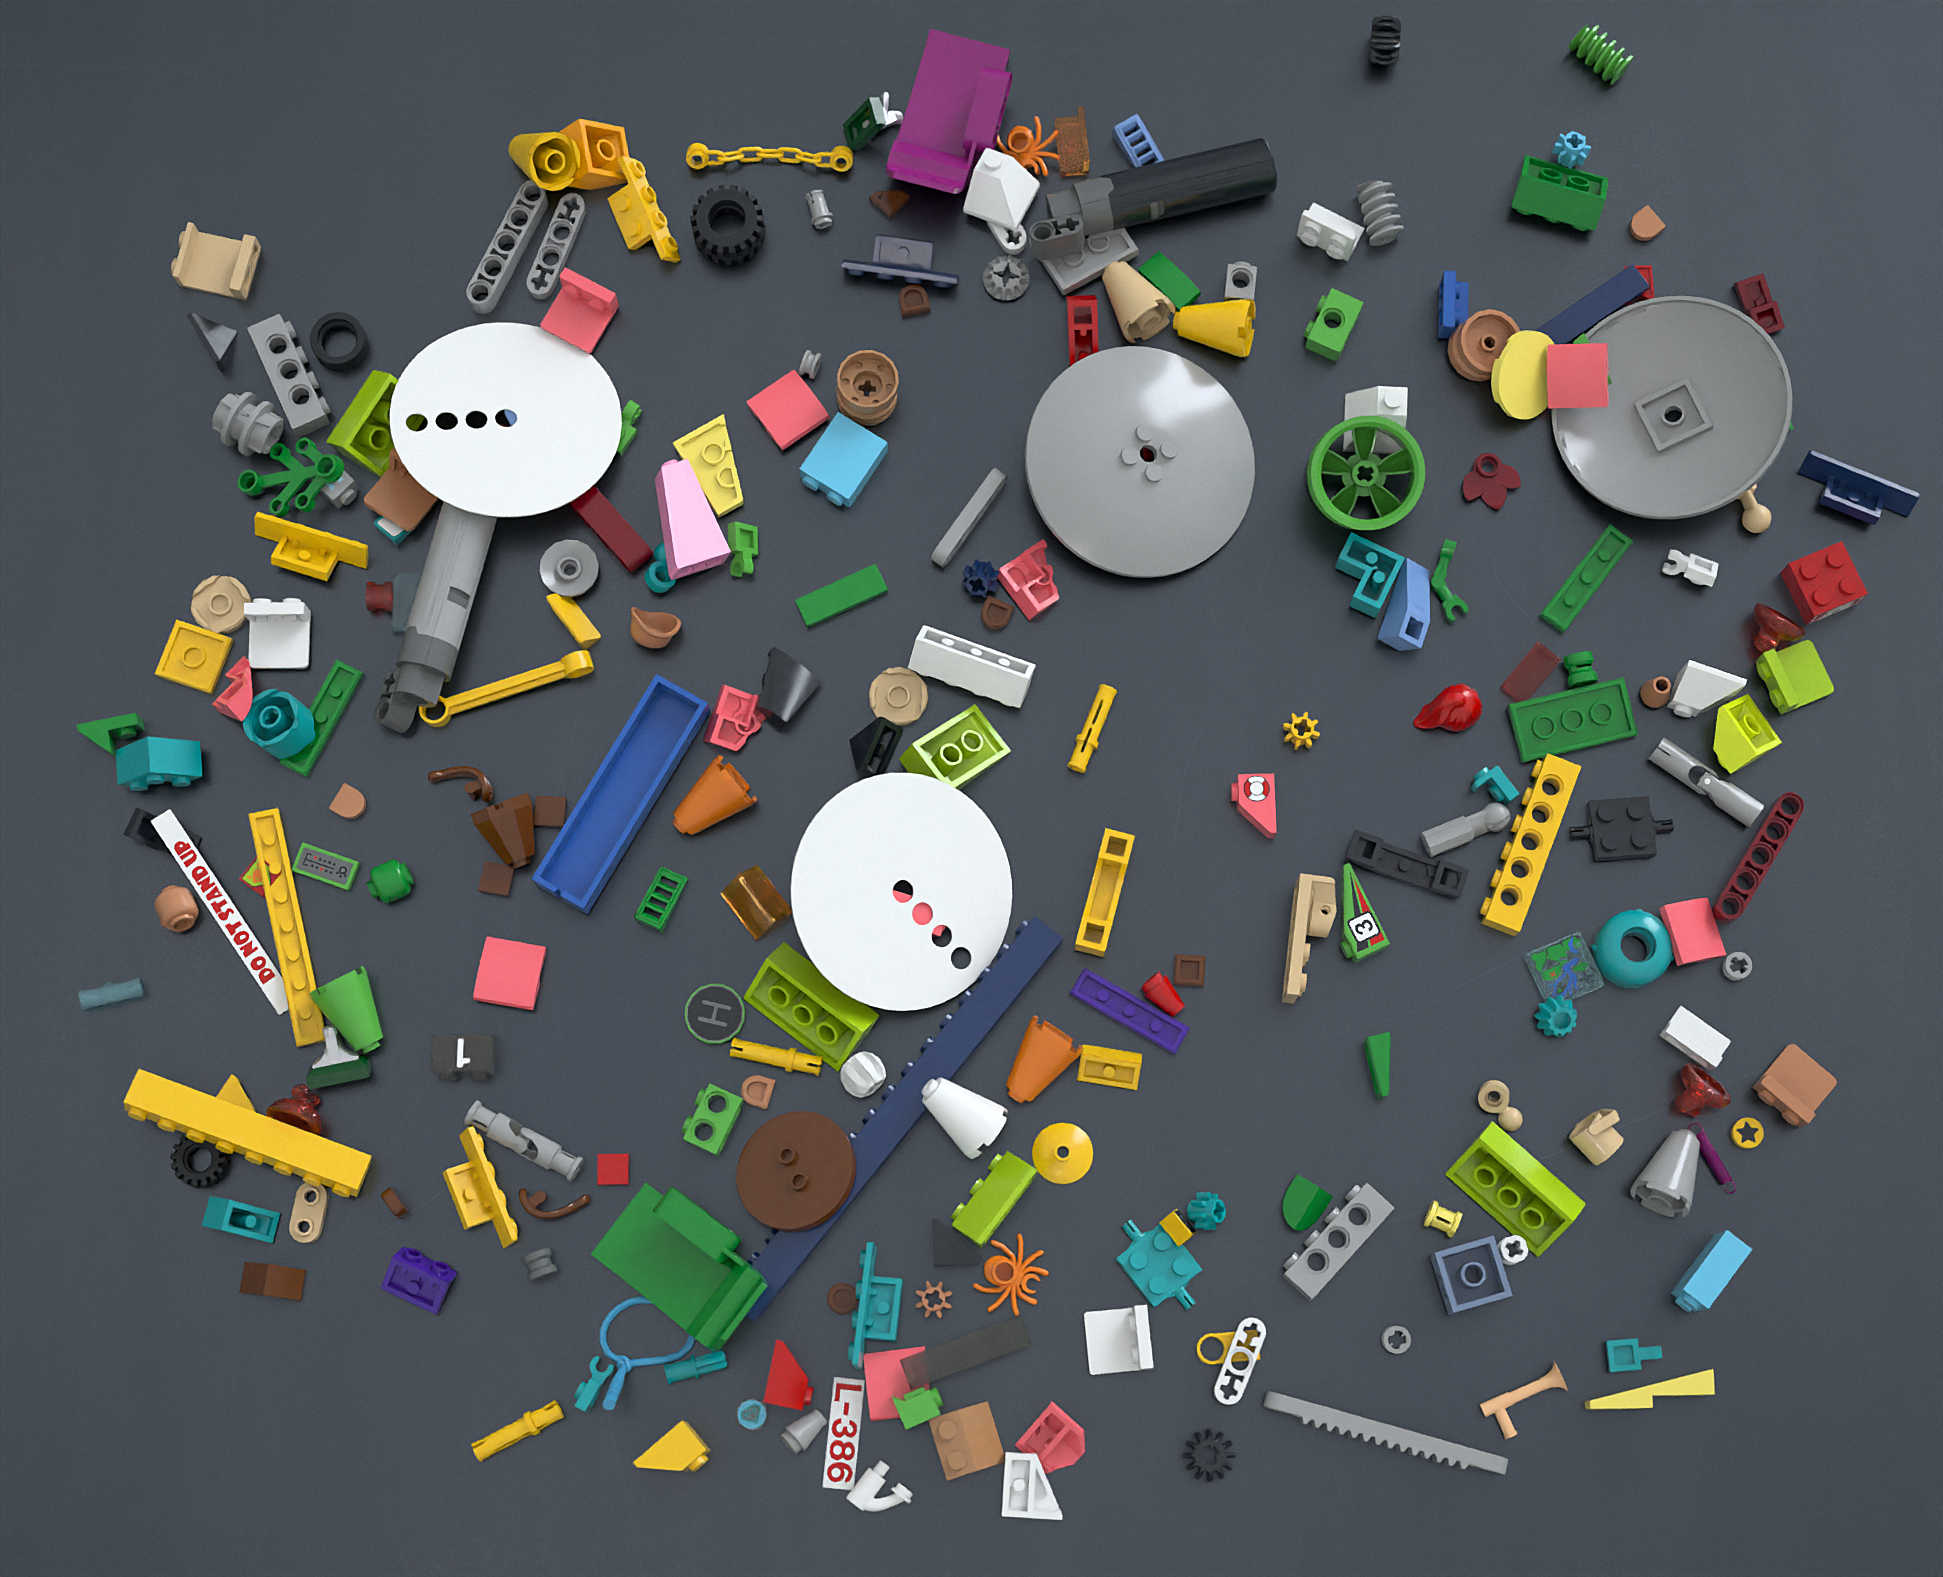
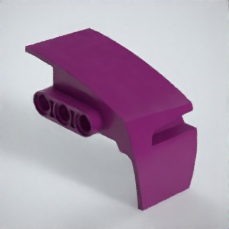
M930 29L897 140H894L889 154L885 174L891 178L953 194L962 192L971 182L980 153H983L986 148L992 150L995 148L1013 78L1012 73L1005 71L1011 50Z

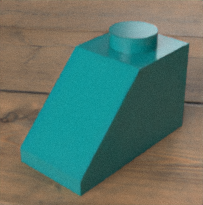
M210 1196L202 1226L272 1243L280 1213L229 1199Z

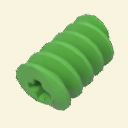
M1586 25L1574 37L1568 49L1570 51L1578 49L1576 56L1579 59L1587 56L1585 60L1587 66L1596 63L1593 71L1596 74L1604 71L1602 79L1608 81L1613 78L1610 84L1613 85L1628 69L1633 56L1630 55L1623 59L1622 55L1625 48L1622 47L1614 51L1615 40L1608 44L1605 43L1608 33L1605 32L1597 36L1596 34L1600 26L1596 25L1589 29L1588 25Z

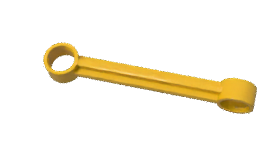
M587 650L576 651L562 657L561 661L448 698H443L439 695L438 701L443 702L446 710L444 715L438 720L428 719L426 717L427 708L419 706V714L429 726L442 727L449 722L453 714L563 678H578L587 675L594 670L590 653Z

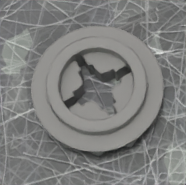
M1011 255L997 256L996 259L988 262L983 272L984 286L989 294L997 299H1016L1026 291L1029 285L1028 268H1026L1021 259L1018 260ZM1009 268L1010 276L1015 278L1009 279L1006 287H1003V279L998 275H1003L1005 270Z

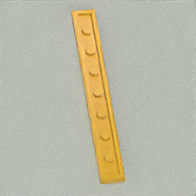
M275 808L250 813L248 816L296 1046L298 1048L326 1042L322 1032L324 1023L321 1010L309 995V992L316 989L279 809ZM264 860L270 864L269 871L271 874L277 875L281 872L271 886Z

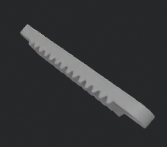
M1266 1392L1263 1407L1299 1417L1301 1425H1306L1311 1421L1312 1428H1319L1323 1424L1324 1431L1330 1432L1335 1427L1337 1435H1343L1347 1431L1348 1437L1353 1439L1359 1434L1361 1442H1367L1371 1438L1372 1444L1375 1446L1384 1442L1386 1449H1392L1396 1445L1397 1452H1404L1408 1448V1453L1411 1456H1416L1420 1452L1421 1459H1428L1432 1455L1433 1462L1439 1463L1444 1459L1446 1466H1453L1456 1462L1457 1469L1460 1470L1465 1469L1469 1465L1502 1475L1506 1473L1509 1460L1507 1458L1279 1393Z

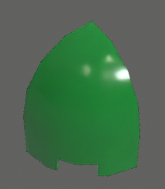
M1297 1174L1283 1199V1214L1286 1222L1294 1230L1302 1231L1317 1222L1333 1196Z

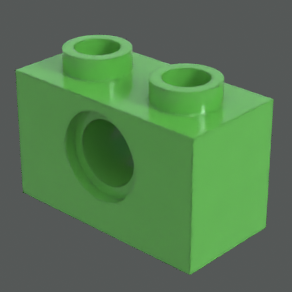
M1333 288L1328 297L1322 295L1315 310L1319 313L1316 322L1310 320L1303 335L1308 338L1305 348L1337 362L1358 319L1364 302ZM1334 320L1339 326L1337 328H1329L1326 326L1325 321Z

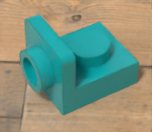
M1498 765L1491 770L1485 767L1473 777L1475 782L1470 787L1473 792H1476L1488 783L1491 786L1488 789L1497 802L1502 801L1505 806L1513 802L1520 794Z

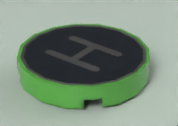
M708 984L698 988L690 996L685 1006V1020L688 1029L698 1040L707 1044L720 1045L740 1033L745 1023L746 1010L741 997L732 988L723 984Z

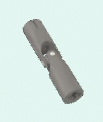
M1665 737L1662 738L1648 758L1698 793L1703 795L1708 793L1716 806L1747 827L1751 826L1764 807L1763 804L1734 784L1716 779L1719 777L1712 769ZM1692 767H1699L1706 771L1698 779L1697 785H1694L1688 777L1689 770Z

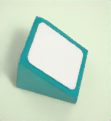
M380 516L373 523L375 528L396 546H399L412 532L404 530L383 516Z

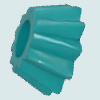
M1558 995L1555 999L1548 996L1546 1003L1539 1004L1540 1011L1535 1014V1018L1539 1020L1537 1028L1544 1029L1545 1036L1554 1035L1559 1038L1566 1033L1572 1032V1027L1576 1026L1577 1010L1573 1008L1572 1000L1564 1001L1562 995Z

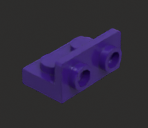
M402 1247L392 1257L380 1289L436 1315L457 1272L450 1269L448 1264L442 1261H433L423 1256L420 1251L414 1248Z

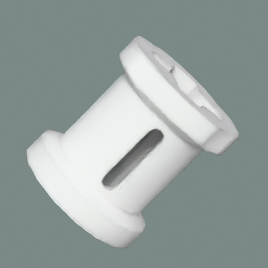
M1520 1236L1506 1237L1497 1244L1502 1263L1514 1265L1524 1260L1527 1256L1528 1247L1526 1246V1241ZM1514 1243L1516 1244L1515 1250L1518 1252V1255L1509 1257V1250L1505 1247Z

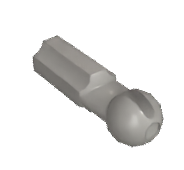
M1489 803L1482 811L1467 817L1461 816L1422 832V842L1428 855L1434 857L1468 843L1474 837L1489 831H1502L1510 822V812L1501 803Z

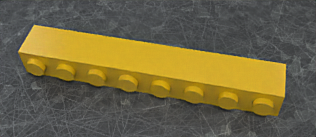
M138 1069L124 1100L125 1111H128V1115L136 1120H152L157 1122V1126L165 1131L174 1132L176 1129L186 1133V1137L192 1141L203 1143L205 1140L216 1144L215 1148L224 1153L233 1154V1151L245 1155L244 1158L251 1163L262 1165V1162L272 1165L274 1166L273 1169L280 1174L290 1176L293 1173L303 1177L302 1180L317 1187L320 1184L332 1188L333 1193L342 1197H349V1195L357 1197L371 1165V1155Z

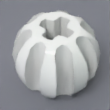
M864 1051L853 1055L845 1062L840 1071V1078L845 1089L850 1094L862 1098L871 1095L880 1088L886 1078V1072L881 1060L877 1056Z

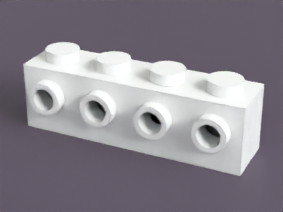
M923 625L916 638L908 668L920 675L931 676L944 681L948 685L959 686L972 691L976 695L987 696L1000 701L1004 705L1020 708L1027 694L1036 665Z

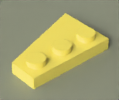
M724 414L673 442V447L682 460H689L702 491L718 518L744 504Z

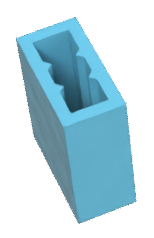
M838 412L800 467L802 482L814 491L820 489L827 494L826 497L838 506L844 504L850 508L887 454L888 443Z
M1728 1230L1714 1234L1672 1290L1671 1294L1677 1298L1675 1300L1676 1304L1687 1312L1692 1310L1699 1312L1709 1309L1752 1249Z

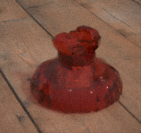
M1760 602L1754 606L1753 613L1760 626L1758 635H1754L1753 640H1755L1754 645L1760 651L1765 653L1772 649L1776 650L1779 641H1797L1804 637L1805 630L1782 613Z
M1686 1063L1683 1066L1681 1077L1686 1091L1682 1096H1678L1675 1099V1106L1681 1112H1687L1690 1116L1695 1117L1701 1114L1700 1110L1704 1106L1724 1108L1730 1104L1731 1096L1714 1077L1692 1063Z
M298 1084L292 1088V1098L278 1099L266 1110V1115L269 1118L315 1135H319L322 1131L321 1116L313 1108L319 1103L320 1099L316 1094L307 1095L310 1090L304 1084Z

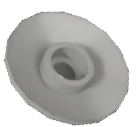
M563 540L554 543L545 551L540 561V574L543 583L551 592L557 593L560 596L574 597L583 594L593 586L598 577L599 564L595 553L588 545L578 540ZM569 567L576 569L575 573L571 576L565 574L566 569Z

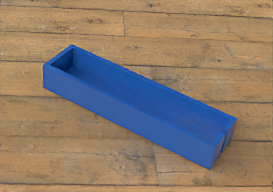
M658 674L655 675L531 878L536 886L557 898L561 896L564 902L588 915L709 715L710 708L706 701Z

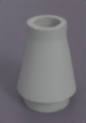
M814 1409L811 1413L784 1427L785 1431L780 1437L794 1454L799 1453L801 1450L804 1452L827 1421L817 1409Z

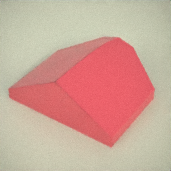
M1052 1402L1018 1440L1015 1446L1022 1453L1037 1454L1043 1471L1047 1474L1056 1469L1075 1464L1085 1452L1084 1430Z

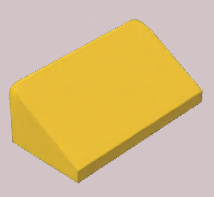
M557 593L547 596L546 600L550 608L582 649L586 650L601 638L599 632L572 597L560 596Z
M1082 1045L1084 1050L1080 1056L1077 1081L1137 1090L1142 1054Z

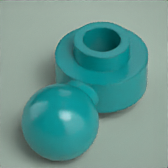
M661 542L654 549L656 562L646 570L644 576L648 587L658 593L668 591L676 582V579L671 580L669 577L664 542Z

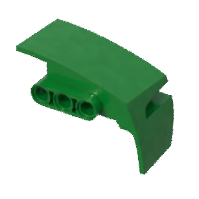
M645 1183L591 1253L592 1256L622 1278L712 1352L718 1351L725 1344L768 1286L767 1281L760 1272L734 1252L742 1239L673 1186L663 1196L648 1183Z

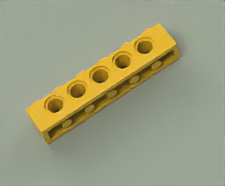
M1548 753L1542 761H1536L1531 774L1536 779L1533 787H1527L1522 797L1521 804L1525 805L1522 816L1517 814L1510 831L1515 832L1511 843L1506 842L1500 858L1505 861L1502 869H1496L1492 877L1490 886L1494 887L1491 898L1485 897L1481 906L1480 914L1484 915L1481 924L1514 937L1520 932L1582 766ZM1542 784H1552L1556 789V794L1547 795L1544 793ZM1532 811H1542L1546 821L1544 823L1536 822L1532 817ZM1522 838H1531L1535 842V850L1525 849L1521 843ZM1511 866H1522L1525 870V877H1515L1511 872ZM1501 893H1511L1515 898V904L1512 906L1505 905L1501 900Z

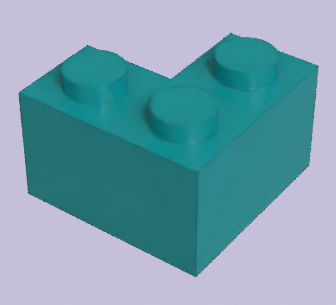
M1351 532L1335 568L1361 580L1349 606L1376 618L1405 557Z
M145 737L117 749V785L130 786L132 791L147 790L148 785L161 784L165 781L172 782L173 786L178 787L190 785L192 780L202 777L200 741Z

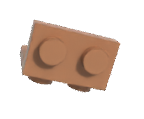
M394 446L390 451L389 469L364 497V504L404 530L413 531L437 503L439 498L428 492L413 478L401 462Z
M1789 1044L1752 1088L1758 1092V1096L1770 1106L1773 1105L1782 1112L1781 1115L1787 1122L1800 1128L1809 1124L1815 1117L1814 1111L1833 1090L1837 1081L1797 1045Z

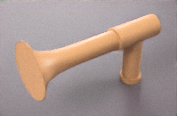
M1553 1361L1551 1371L1544 1377L1481 1403L1480 1407L1485 1417L1495 1414L1504 1433V1438L1508 1439L1518 1433L1515 1431L1505 1408L1549 1388L1559 1387L1564 1388L1566 1391L1568 1389L1556 1363Z

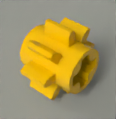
M1305 712L1303 717L1298 718L1292 713L1290 717L1292 724L1284 723L1282 729L1289 731L1284 741L1288 742L1291 740L1295 744V750L1299 748V745L1304 744L1309 749L1312 746L1310 737L1314 739L1319 738L1320 733L1313 731L1314 727L1318 724V720L1311 721L1307 718L1308 712ZM1299 726L1305 727L1303 736L1297 735Z

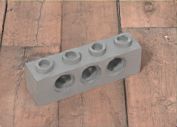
M277 314L248 327L249 334L296 436L300 438L329 425L330 422L326 414L331 413L324 396L318 398L315 389L320 386L313 371L307 373L304 364L308 362V359L302 347H295L292 339L296 338L297 335L291 322H284L280 314ZM278 346H286L284 352L280 354H274V350ZM289 371H298L293 379H285ZM309 396L305 404H296L299 397Z
M1368 1183L1362 1188L1356 1184L1345 1196V1199L1348 1201L1341 1211L1336 1207L1324 1220L1328 1224L1321 1233L1315 1230L1306 1239L1304 1244L1307 1246V1249L1300 1256L1295 1252L1283 1265L1287 1271L1282 1276L1309 1301L1320 1292L1393 1211L1394 1207ZM1358 1209L1363 1213L1364 1222L1362 1225H1354L1350 1222V1210ZM1330 1232H1339L1343 1236L1344 1243L1341 1248H1334L1329 1244L1328 1236ZM1311 1254H1317L1323 1259V1268L1320 1271H1314L1308 1266L1307 1260Z

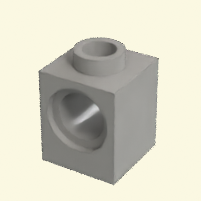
M1247 262L1228 264L1223 302L1241 299L1254 300L1257 266H1251ZM1236 280H1243L1244 282H1246L1247 286L1244 288H1238L1233 284V282Z

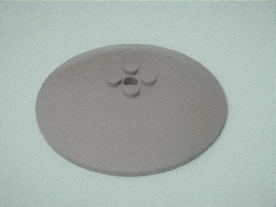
M1665 296L1637 302L1622 308L1599 322L1585 335L1590 344L1608 343V375L1612 381V384L1608 385V407L1552 408V424L1556 444L1564 463L1578 483L1595 498L1616 510L1643 518L1680 519L1708 513L1736 500L1750 490L1771 468L1787 438L1792 418L1793 395L1790 376L1781 352L1765 330L1754 320L1742 312L1714 300L1693 296ZM1677 410L1682 413V416L1676 422H1669L1665 419L1668 412Z
M1138 346L1116 347L1094 353L1074 363L1062 372L1042 395L1030 420L1025 443V470L1028 486L1037 510L1046 525L1069 550L1081 559L1105 571L1137 578L1163 577L1180 573L1208 559L1231 538L1239 527L1247 511L1254 487L1255 459L1252 440L1245 420L1234 400L1224 387L1204 369L1179 355L1161 349ZM1142 448H1148L1153 452V462H1145L1141 458L1140 450Z

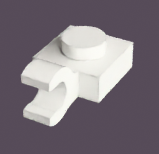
M1670 550L1668 558L1675 560L1677 564L1671 565L1665 562L1662 570L1664 573L1676 575L1684 572L1683 577L1689 578L1691 582L1712 587L1717 575L1718 563L1694 554H1690L1687 557L1677 550Z

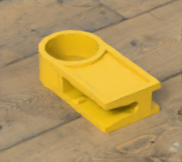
M1256 1329L1243 1331L1247 1334L1245 1342L1241 1343L1238 1340L1236 1347H1245L1253 1353L1255 1346H1249L1253 1337L1258 1338ZM1235 1332L1204 1335L1196 1345L1198 1358L1207 1365L1224 1363ZM1209 1337H1215L1220 1340L1224 1348L1221 1357L1216 1361L1205 1359L1200 1352L1201 1343ZM1236 1352L1231 1357V1362L1249 1361L1247 1355L1243 1352ZM1259 1352V1354H1258L1256 1360H1259V1359H1260V1352Z

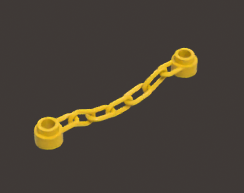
M694 143L688 147L686 152V162L694 169H702L706 165H722L724 162L735 160L740 162H758L763 158H777L781 162L800 163L803 161L815 164L817 167H832L840 172L847 171L853 164V153L846 146H837L831 152H818L816 154L802 152L800 149L780 147L778 149L743 147L738 149V151L724 153L719 150H708L705 145ZM757 151L756 156L758 157L744 158L745 154L743 152ZM784 152L797 153L795 155L796 159L783 158ZM697 155L700 156L702 160L695 161L692 157ZM709 155H718L717 159L719 161H709ZM822 157H830V163L819 162L822 161ZM843 158L846 160V163L839 164L836 160Z

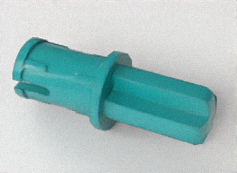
M717 1351L698 1357L691 1355V1359L668 1365L665 1364L664 1369L668 1384L692 1377L700 1379V1375L725 1369L727 1367V1359L724 1351Z

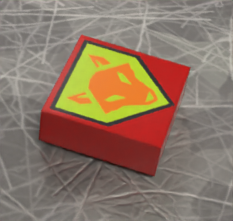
M256 856L239 880L265 898ZM264 860L271 886L281 872L277 875L271 874L269 871L270 864Z

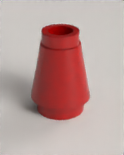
M1159 971L1141 987L1145 992L1144 996L1166 1013H1169L1171 1017L1175 1016L1185 1006L1166 975L1162 976Z

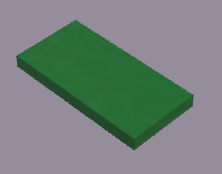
M1624 677L1507 705L1521 763L1544 758L1547 753L1557 755L1638 735Z

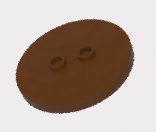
M809 1111L785 1113L763 1124L744 1146L736 1172L738 1193L748 1212L763 1225L783 1232L808 1230L832 1217L848 1198L855 1180L856 1157L848 1136L829 1118Z

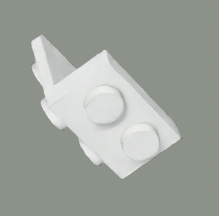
M258 598L254 599L253 603H244V615L250 621V667L252 669L307 668L309 665L311 611L306 604L296 598L283 599V602H271L269 599Z

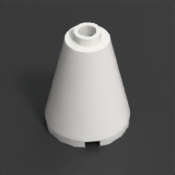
M940 1077L936 1081L931 1079L922 1089L921 1093L924 1095L922 1102L964 1155L970 1159L981 1154L977 1149L982 1144L989 1146L1006 1122L1007 1118L1002 1114H1007L1008 1110L1003 1106Z

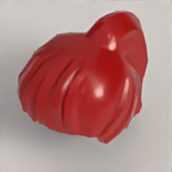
M1463 683L1445 687L1431 703L1422 707L1419 715L1413 720V724L1415 727L1422 729L1442 727L1453 732L1466 730V728L1474 725L1480 719L1479 716L1482 714L1483 705L1475 689Z

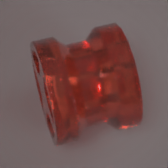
M374 581L367 582L366 607L368 611H375L377 608L393 611L394 585L392 581H386L384 584H376Z

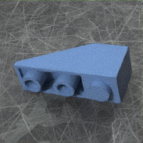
M1405 558L1377 638L1399 651L1421 649L1430 623L1429 570L1408 558Z

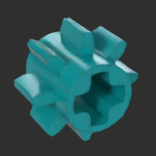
M1197 1192V1199L1191 1200L1188 1204V1218L1191 1222L1195 1223L1196 1229L1216 1230V1223L1222 1222L1225 1218L1226 1208L1224 1202L1218 1199V1194Z

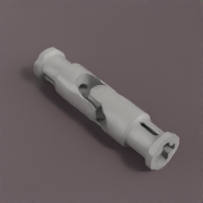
M478 1100L472 1105L464 1120L466 1126H475L486 1132L488 1138L513 1149L516 1153L547 1170L553 1169L566 1176V1180L569 1182L575 1179L584 1162V1158L580 1156L576 1158L561 1150L562 1146L531 1129L523 1127L520 1123L504 1114H495L484 1108L482 1102ZM532 1143H534L538 1148V1151H533L528 1148Z

